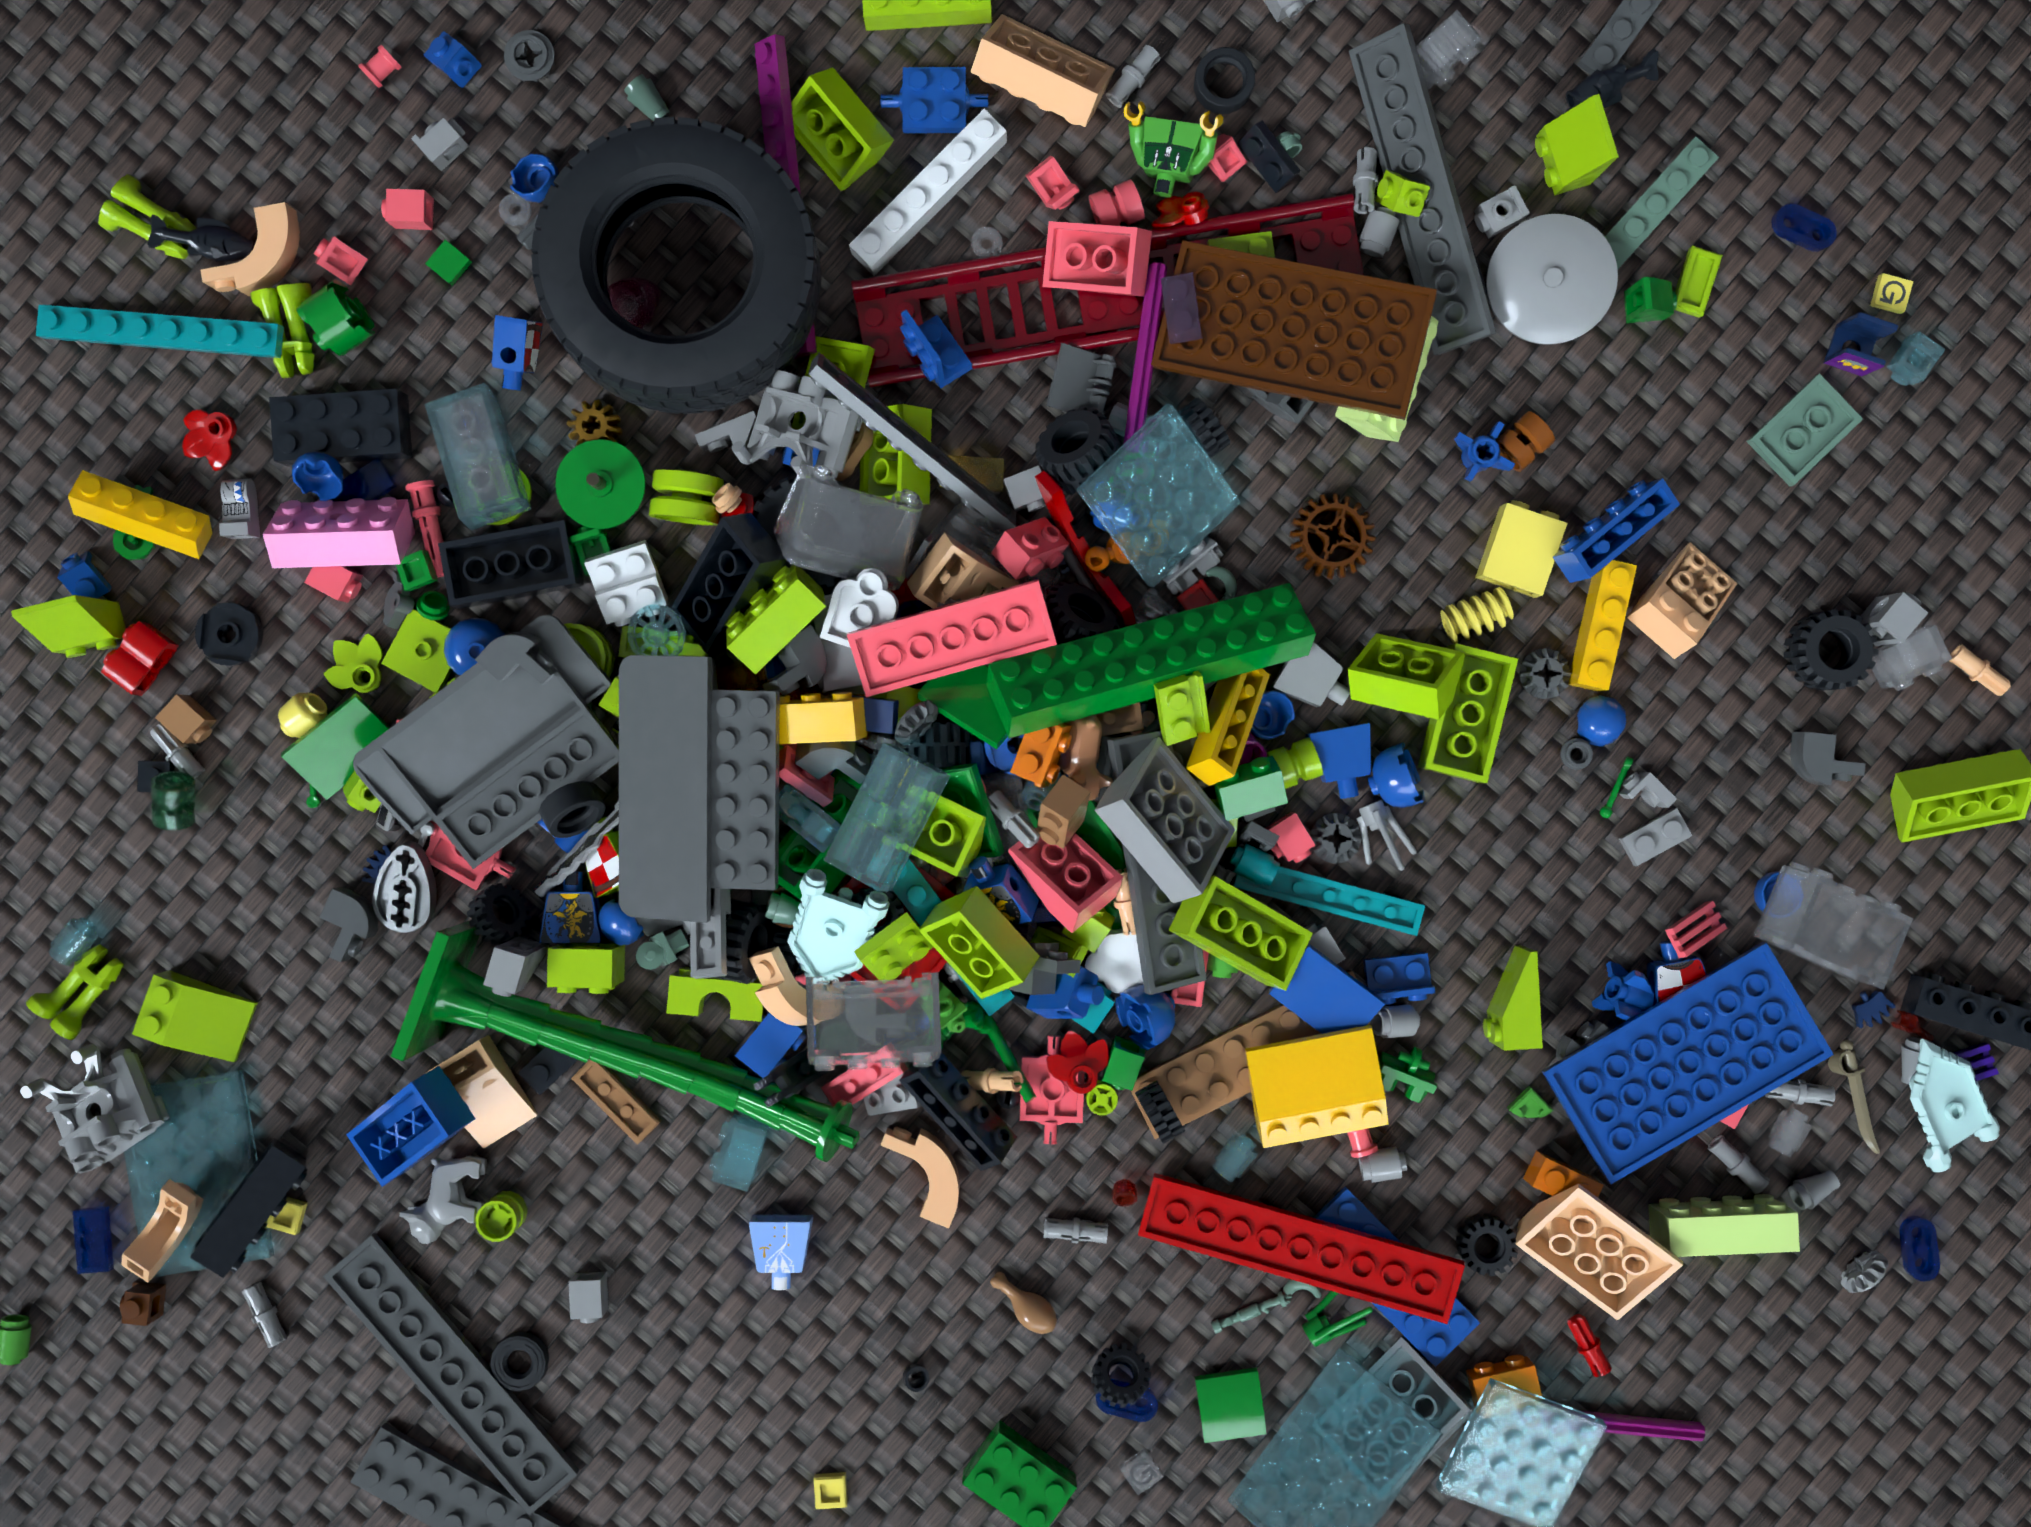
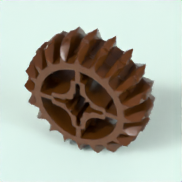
M1337 493L1331 495L1330 503H1328L1325 494L1320 495L1318 500L1319 506L1313 499L1309 500L1307 505L1310 512L1303 507L1298 510V514L1304 520L1294 518L1291 522L1293 526L1300 528L1299 530L1289 532V537L1298 538L1299 542L1291 544L1290 549L1296 550L1300 548L1302 552L1295 557V560L1298 562L1304 557L1308 560L1303 566L1305 571L1309 570L1313 565L1316 566L1314 570L1315 577H1319L1323 569H1325L1327 580L1333 578L1334 570H1336L1337 576L1340 579L1346 577L1345 567L1351 574L1357 572V566L1354 561L1363 566L1367 563V560L1361 553L1370 555L1373 552V549L1365 545V543H1371L1376 540L1375 536L1366 535V531L1375 528L1374 523L1365 525L1363 520L1370 516L1369 512L1367 511L1359 515L1357 511L1361 508L1362 504L1357 502L1352 508L1349 507L1351 501L1349 496L1344 497L1340 504ZM1336 512L1330 525H1315L1311 523L1312 519L1320 513ZM1345 517L1350 520L1355 528L1356 540H1353L1354 537L1348 535L1344 529ZM1336 526L1335 537L1339 538L1340 542L1336 540L1329 546V536L1325 535L1324 532L1329 533ZM1308 533H1311V536L1320 542L1319 557L1309 545ZM1335 548H1349L1353 550L1346 560L1339 562L1328 561Z

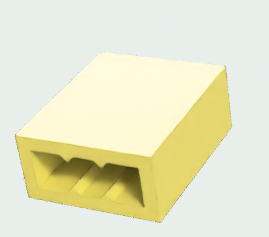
M1512 500L1511 503H1505L1499 507L1475 578L1537 598L1544 594L1555 562L1553 556L1558 553L1568 523L1560 521V516L1555 513L1541 511L1539 514L1529 510L1530 506L1528 504Z

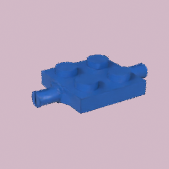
M903 67V84L900 94H881L880 96L881 108H900L903 116V133H960L966 127L969 107L988 108V93L969 94L966 85V67Z

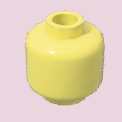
M313 693L295 694L278 712L282 731L287 736L296 738L303 736L328 716L325 702Z

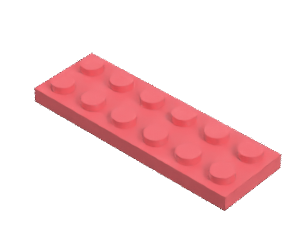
M1039 579L847 633L866 697L1057 645Z

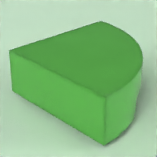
M1530 1086L1507 1107L1509 1111L1523 1118H1541L1554 1111Z

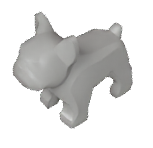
M478 1156L446 1160L432 1158L431 1163L435 1167L432 1172L428 1201L420 1206L408 1207V1210L399 1213V1217L409 1222L412 1236L417 1238L420 1243L428 1244L436 1241L441 1231L458 1219L463 1218L468 1223H476L477 1212L484 1205V1202L466 1198L461 1179L466 1175L474 1179H479L480 1175H485L487 1159Z

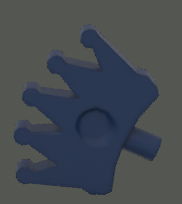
M388 845L383 846L386 854L380 853L379 850L374 851V855L377 856L378 860L372 857L367 858V862L373 868L364 867L363 871H366L372 878L363 877L362 881L375 884L380 869L392 853Z
M1877 990L1870 996L1865 991L1861 992L1859 995L1862 1001L1852 1004L1856 1026L1859 1028L1864 1027L1862 1024L1863 1020L1867 1026L1873 1027L1872 1018L1875 1019V1022L1882 1024L1880 1012L1884 1016L1889 1017L1890 1013H1888L1886 1005L1892 1009L1895 1008V1004Z

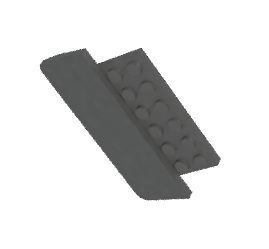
M542 615L520 630L531 633L541 639L533 650L545 653L554 662L552 667L558 672L550 681L542 685L519 665L507 679L499 682L479 663H476L360 750L353 760V768L356 774L372 794L411 835L433 819L472 869L476 868L542 818L539 813L541 803L556 789L577 781L591 783L619 762L618 743L587 705L606 691L613 681L557 617L552 615Z
M630 655L624 658L619 666V905L621 910L630 917L707 923L711 921V888L778 889L780 691L711 689L712 657Z

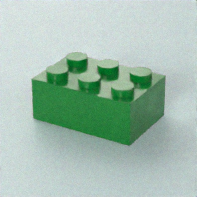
M1001 1420L997 1422L963 1470L962 1484L1021 1527H1049L1077 1489L1075 1473Z

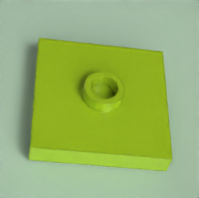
M413 609L411 613L407 614L381 664L433 692L442 690L452 672L444 655L445 639L451 628L436 620L426 619L416 609Z

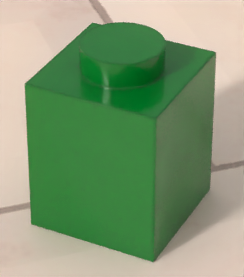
M1115 1035L1108 1054L1107 1066L1103 1069L1102 1081L1107 1082L1108 1085L1117 1090L1128 1089L1133 1091L1145 1058V1049L1140 1048L1131 1040Z

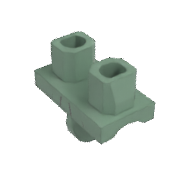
M681 929L666 937L662 931L650 937V942L639 946L635 958L640 967L652 970L661 964L665 966L676 961L675 953L689 947V944Z

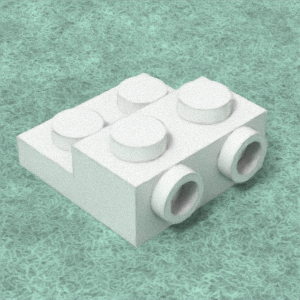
M646 540L585 559L584 564L595 588V597L606 624L614 622L617 627L624 626L632 622L635 615L645 613L646 617H651L664 610L662 606L667 605L668 596Z

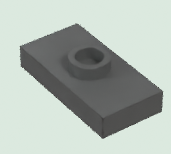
M1251 821L1237 832L1236 846L1243 848L1247 843L1267 852L1276 845L1280 836Z

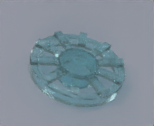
M657 604L639 609L631 618L628 626V641L634 654L646 655L643 651L648 647H652L651 655H657L658 647H660L664 656H678L683 650L686 630L679 614L667 606ZM652 610H660L658 622H656ZM646 612L649 616L650 623H646L644 620L640 618ZM667 613L672 619L666 624H664L663 622L665 620V615ZM637 623L644 627L642 633H635ZM676 624L678 631H669V628ZM670 636H678L677 644L670 640ZM636 638H642L644 641L640 648L637 645ZM666 644L674 648V651L670 655L665 646Z

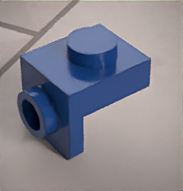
M444 31L431 42L430 47L423 54L433 65L448 75L461 88L481 68V63L461 43Z
M89 551L80 556L74 553L61 562L62 567L57 578L72 595L98 599L110 592L112 586L91 563L93 556Z

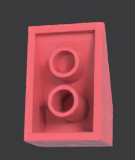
M1049 221L1042 287L1144 297L1152 231L1138 227Z
M1076 833L1064 849L1057 845H1050L1039 837V841L1031 848H1026L1018 841L1008 851L1047 910L1071 933L1116 898L1123 880V876Z

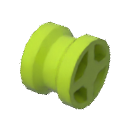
M1098 1080L1095 1088L1086 1093V1102L1089 1109L1097 1115L1112 1113L1118 1103L1116 1090L1108 1085L1107 1082Z

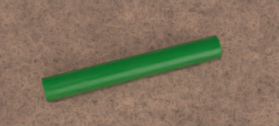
M985 1015L984 1025L991 1030L987 1034L1008 1071H1020L1023 1076V1083H1015V1085L1022 1086L1019 1091L1025 1103L1033 1100L1037 1096L992 1015Z

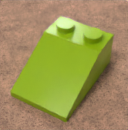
M1599 94L1591 96L1546 124L1536 135L1537 138L1535 139L1536 152L1539 157H1543L1546 167L1544 171L1545 181L1549 188L1552 187L1554 196L1591 185L1619 157Z
M78 595L11 611L12 617L51 652L64 653L66 658L86 655V649L96 647L97 650L117 647L116 642L123 640L122 635L126 630L119 602Z
M1522 945L1514 947L1487 1009L1488 1018L1483 1020L1485 1037L1489 1038V1042L1504 1051L1543 1048L1537 951Z
M170 970L157 973L152 977L132 1035L163 1046L236 1062L258 1002Z

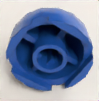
M471 617L461 620L450 629L445 639L444 655L448 666L457 675H462L478 663L475 659L490 642L505 635V633L496 623L487 619Z
M1404 742L1383 750L1374 759L1372 764L1373 776L1368 778L1374 796L1380 794L1385 803L1399 808L1413 806L1425 801L1424 790L1417 791L1416 784L1421 779L1409 750H1404Z
M1138 984L1123 991L1116 998L1115 1007L1119 1021L1123 1028L1127 1025L1134 1033L1129 1037L1140 1048L1149 1050L1170 1036L1175 1026L1176 1017L1175 1003L1168 993L1160 992L1149 995L1144 992V985Z

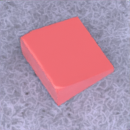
M1221 134L1217 137L1214 158L1208 166L1221 182H1225L1244 166L1247 160L1233 137Z

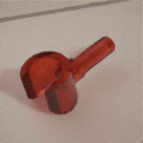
M1897 1010L1901 1014L1900 1023L1892 1021V1027L1908 1033H1916L1931 1042L1934 1040L1932 1034L1918 1025V1017L1916 1015Z

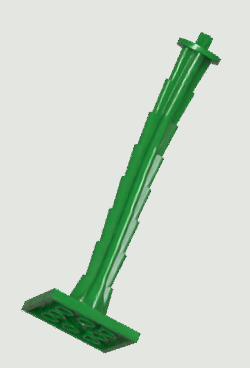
M469 921L436 932L391 1054L392 1058L405 1061L439 1043L447 1022L484 1030L489 1027L530 1045L536 1046V1043L585 1063L591 1060L634 1078H638V1076L644 1077L685 1095L687 1092L692 1093L731 1112L736 1109L778 1131L782 1128L816 1146V1158L824 1162H828L834 1156L841 1144L854 1149L860 1138V1131L849 1127L853 1110L852 1103L843 1099L838 1101L835 1106H831L795 1093L787 1099L784 1097L767 1108L764 1101L772 1094L779 1093L781 1090L777 1083L771 1082L769 1086L757 1091L753 1084L760 1081L761 1078L749 1075L748 1070L700 1057L701 1053L652 1041L651 1036L602 1025L601 1020L550 1008L551 1004L514 994L511 997H506L493 993L492 987L483 985L485 978L467 969L479 935L477 936L474 933L476 930L475 926L470 927Z

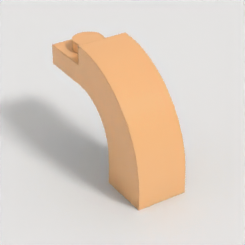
M285 202L254 208L258 235L251 253L237 263L201 269L202 282L218 292H229L237 289L247 296H251L250 293L255 290L271 288L279 282L290 269L298 251L300 230L295 209Z
M779 946L756 952L749 957L755 973L763 986L755 994L766 1010L778 1020L792 1026H806L834 1019L845 1012V997L837 981H830V983L814 990L812 988L804 989L793 977Z
M894 1127V1130L887 1128L881 1146L914 1159L923 1167L928 1176L929 1192L922 1206L920 1217L949 1229L957 1209L960 1189L958 1170L951 1153L937 1137L922 1128L917 1139L911 1138L912 1133L905 1129Z
M169 1179L161 1188L159 1205L154 1215L138 1237L122 1253L121 1265L141 1279L149 1282L173 1254L191 1228L204 1199L195 1194L188 1185L179 1182L175 1183Z

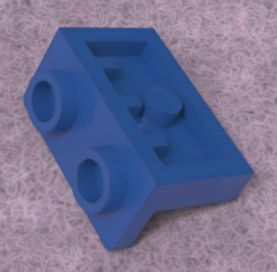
M1426 952L1363 959L1366 987L1385 1000V1004L1396 1003V998L1407 996L1409 1001L1426 1000L1427 994L1436 993L1435 986L1431 985L1429 959Z

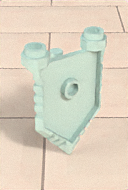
M809 869L807 873H804L799 886L802 894V903H799V911H797L796 919L793 922L794 928L791 930L787 942L796 956L797 962L801 963L800 967L805 971L804 975L812 990L830 983V980L835 981L838 977H844L846 974L862 968L863 963L858 959L854 951L872 938L871 935L874 934V927L877 925V922L886 916L890 903L885 893L872 891L866 896L864 904L860 905L850 901L853 892L849 888H841L838 897L824 892L828 881L826 880L825 873L821 870Z
M1921 1039L1916 1073L1909 1082L1911 1088L1910 1100L1915 1112L1919 1113L1918 1119L1922 1124L1924 1133H1926V1138L1928 1142H1931L1923 1155L1925 1164L1933 1172H1943L1951 1167L1952 1156L1949 1152L1951 1147L1973 1133L1983 1142L1995 1140L1999 1137L2000 1126L1997 1119L1988 1110L1986 1100H1983L1984 1095L1980 1090L1978 1081H1975V1074L1970 1062L1955 1056L1951 1052L1948 1053L1947 1050L1941 1049L1925 1039Z

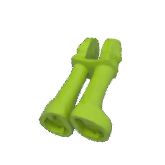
M130 174L123 176L111 189L110 194L113 198L131 206L150 218L152 215L158 216L165 222L167 228L188 232L197 229L187 218L183 219L177 212H170L145 197L141 193V183ZM106 200L103 203L98 221L100 227L112 232L122 227L147 241L149 240L151 233L150 224L134 216L112 200ZM166 241L163 245L155 247L157 250L164 251L165 255L180 259H186L189 256L187 250L177 242Z
M311 284L279 285L277 288H263L251 292L252 302L261 309L266 323L283 326L279 309L280 303L283 305L292 341H287L284 332L281 358H273V363L281 378L294 377L291 355H295L297 366L302 375L313 373L315 355L312 353L313 343L309 341L304 321L296 310L304 300L312 295Z
M99 944L83 953V957L75 962L74 968L51 993L33 994L26 1001V1005L39 1017L45 1019L54 1018L50 1023L51 1028L58 1035L74 1040L82 1029L84 1015L96 998L104 990L109 989L111 982L117 980L124 964L118 958H114L96 974L93 971L94 967L98 965L108 952V949ZM83 982H86L88 986L66 1010L60 1013L77 988Z

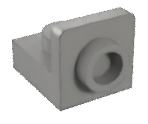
M1634 772L1623 782L1622 785L1625 788L1619 793L1625 799H1632L1642 790L1643 792L1640 796L1654 808L1656 806L1669 808L1677 800L1651 772H1640L1639 774Z

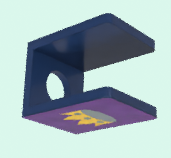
M1861 312L1843 320L1836 325L1824 364L1861 377L1884 367L1886 361L1871 356L1875 342L1896 332L1898 325ZM1846 341H1853L1858 345L1859 351L1851 348L1842 350V346Z

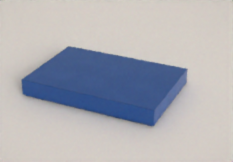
M1309 943L1287 990L1271 987L1269 990V994L1321 1034L1366 1026L1385 1005V1000Z

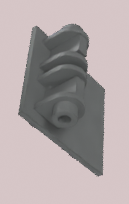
M1061 343L1046 406L1065 412L1072 409L1077 411L1080 407H1087L1088 410L1094 408L1099 413L1102 412L1105 415L1104 408L1107 396L1110 395L1109 388L1112 387L1111 380L1114 368L1117 367L1115 357L1105 354L1101 356Z

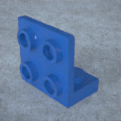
M907 310L901 312L903 325L900 326V329L906 338L903 340V343L912 357L916 355L922 362L920 365L921 370L930 382L935 380L941 389L973 369L972 363L938 315L918 326Z

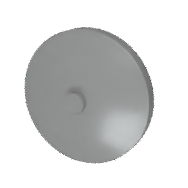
M1566 214L1540 215L1526 220L1513 228L1498 244L1487 270L1486 291L1488 301L1501 325L1516 337L1543 345L1565 343L1587 333L1607 313L1617 289V262L1607 239L1590 223Z

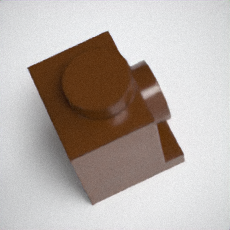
M134 1281L132 1288L125 1291L120 1301L122 1323L148 1326L163 1316L166 1284Z

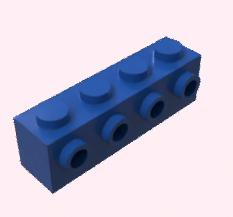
M1663 478L1648 483L1641 480L1632 485L1627 490L1628 496L1610 503L1605 508L1607 513L1601 518L1598 516L1591 519L1583 526L1585 531L1579 536L1573 535L1560 544L1562 549L1553 556V559L1569 583L1593 577L1680 505Z

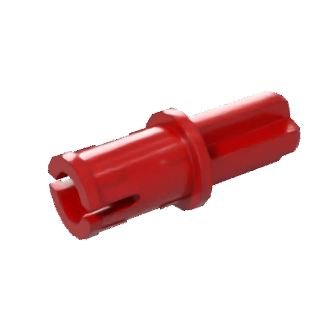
M1575 1314L1568 1319L1567 1324L1578 1343L1577 1351L1585 1357L1594 1377H1599L1598 1370L1601 1376L1608 1374L1612 1366L1600 1347V1338L1595 1337L1584 1316Z

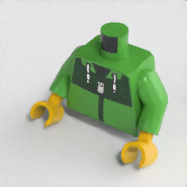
M1129 101L1124 107V116L1131 121L1128 125L1130 145L1137 164L1143 168L1148 177L1156 178L1153 193L1160 197L1170 198L1172 197L1175 181L1190 183L1193 176L1200 174L1214 158L1218 136L1215 130L1222 125L1223 116L1221 114L1216 116L1215 125L1209 122L1210 110L1201 116L1200 124L1147 116L1142 121L1141 116L1145 112V104L1140 101L1138 103L1139 114H1134L1130 110Z

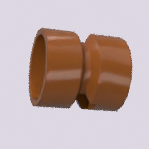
M1530 411L1513 424L1514 430L1507 429L1496 439L1500 447V456L1515 463L1513 469L1521 472L1535 460V453H1543L1555 442V436L1549 426L1538 415Z

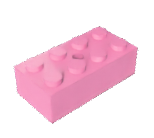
M386 497L380 500L364 501L361 498H354L348 501L318 500L316 502L302 503L298 500H290L280 504L264 531L263 537L272 568L396 565L402 563L414 537L415 529L408 499L396 500L393 497Z

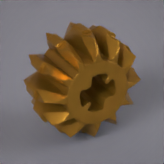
M595 400L592 408L586 401H583L581 403L582 412L575 408L572 409L571 413L577 419L567 421V425L574 429L568 436L571 440H577L576 446L598 439L618 443L612 435L622 434V429L614 426L621 421V418L617 414L611 415L613 413L612 406L607 404L602 408V402ZM596 422L601 425L600 429H594V432L589 430V426H594Z

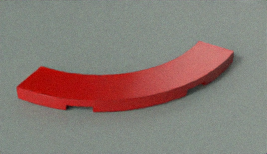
M1042 471L1035 476V479L1056 527L1059 528L1064 538L1069 542V546L1099 594L1115 609L1122 626L1135 625L1136 620L1131 604L1118 590L1110 577L1105 576L1100 571L1096 572L1087 567L1085 555L1090 547L1084 536H1077L1071 526L1074 517L1062 488L1047 472Z

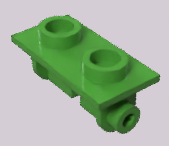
M935 976L915 1001L942 1030L947 1027L951 1032L960 1033L965 1029V1019L962 1014L968 1009Z

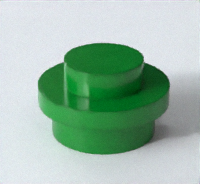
M436 591L424 593L418 599L416 605L418 613L429 620L444 619L450 609L447 598L442 593Z

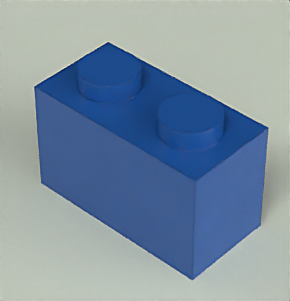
M768 1013L735 1057L764 1078L769 1075L771 1070L787 1061L783 1056L790 1047L794 1051L797 1050L807 1037L803 1031L808 1025L792 1026Z

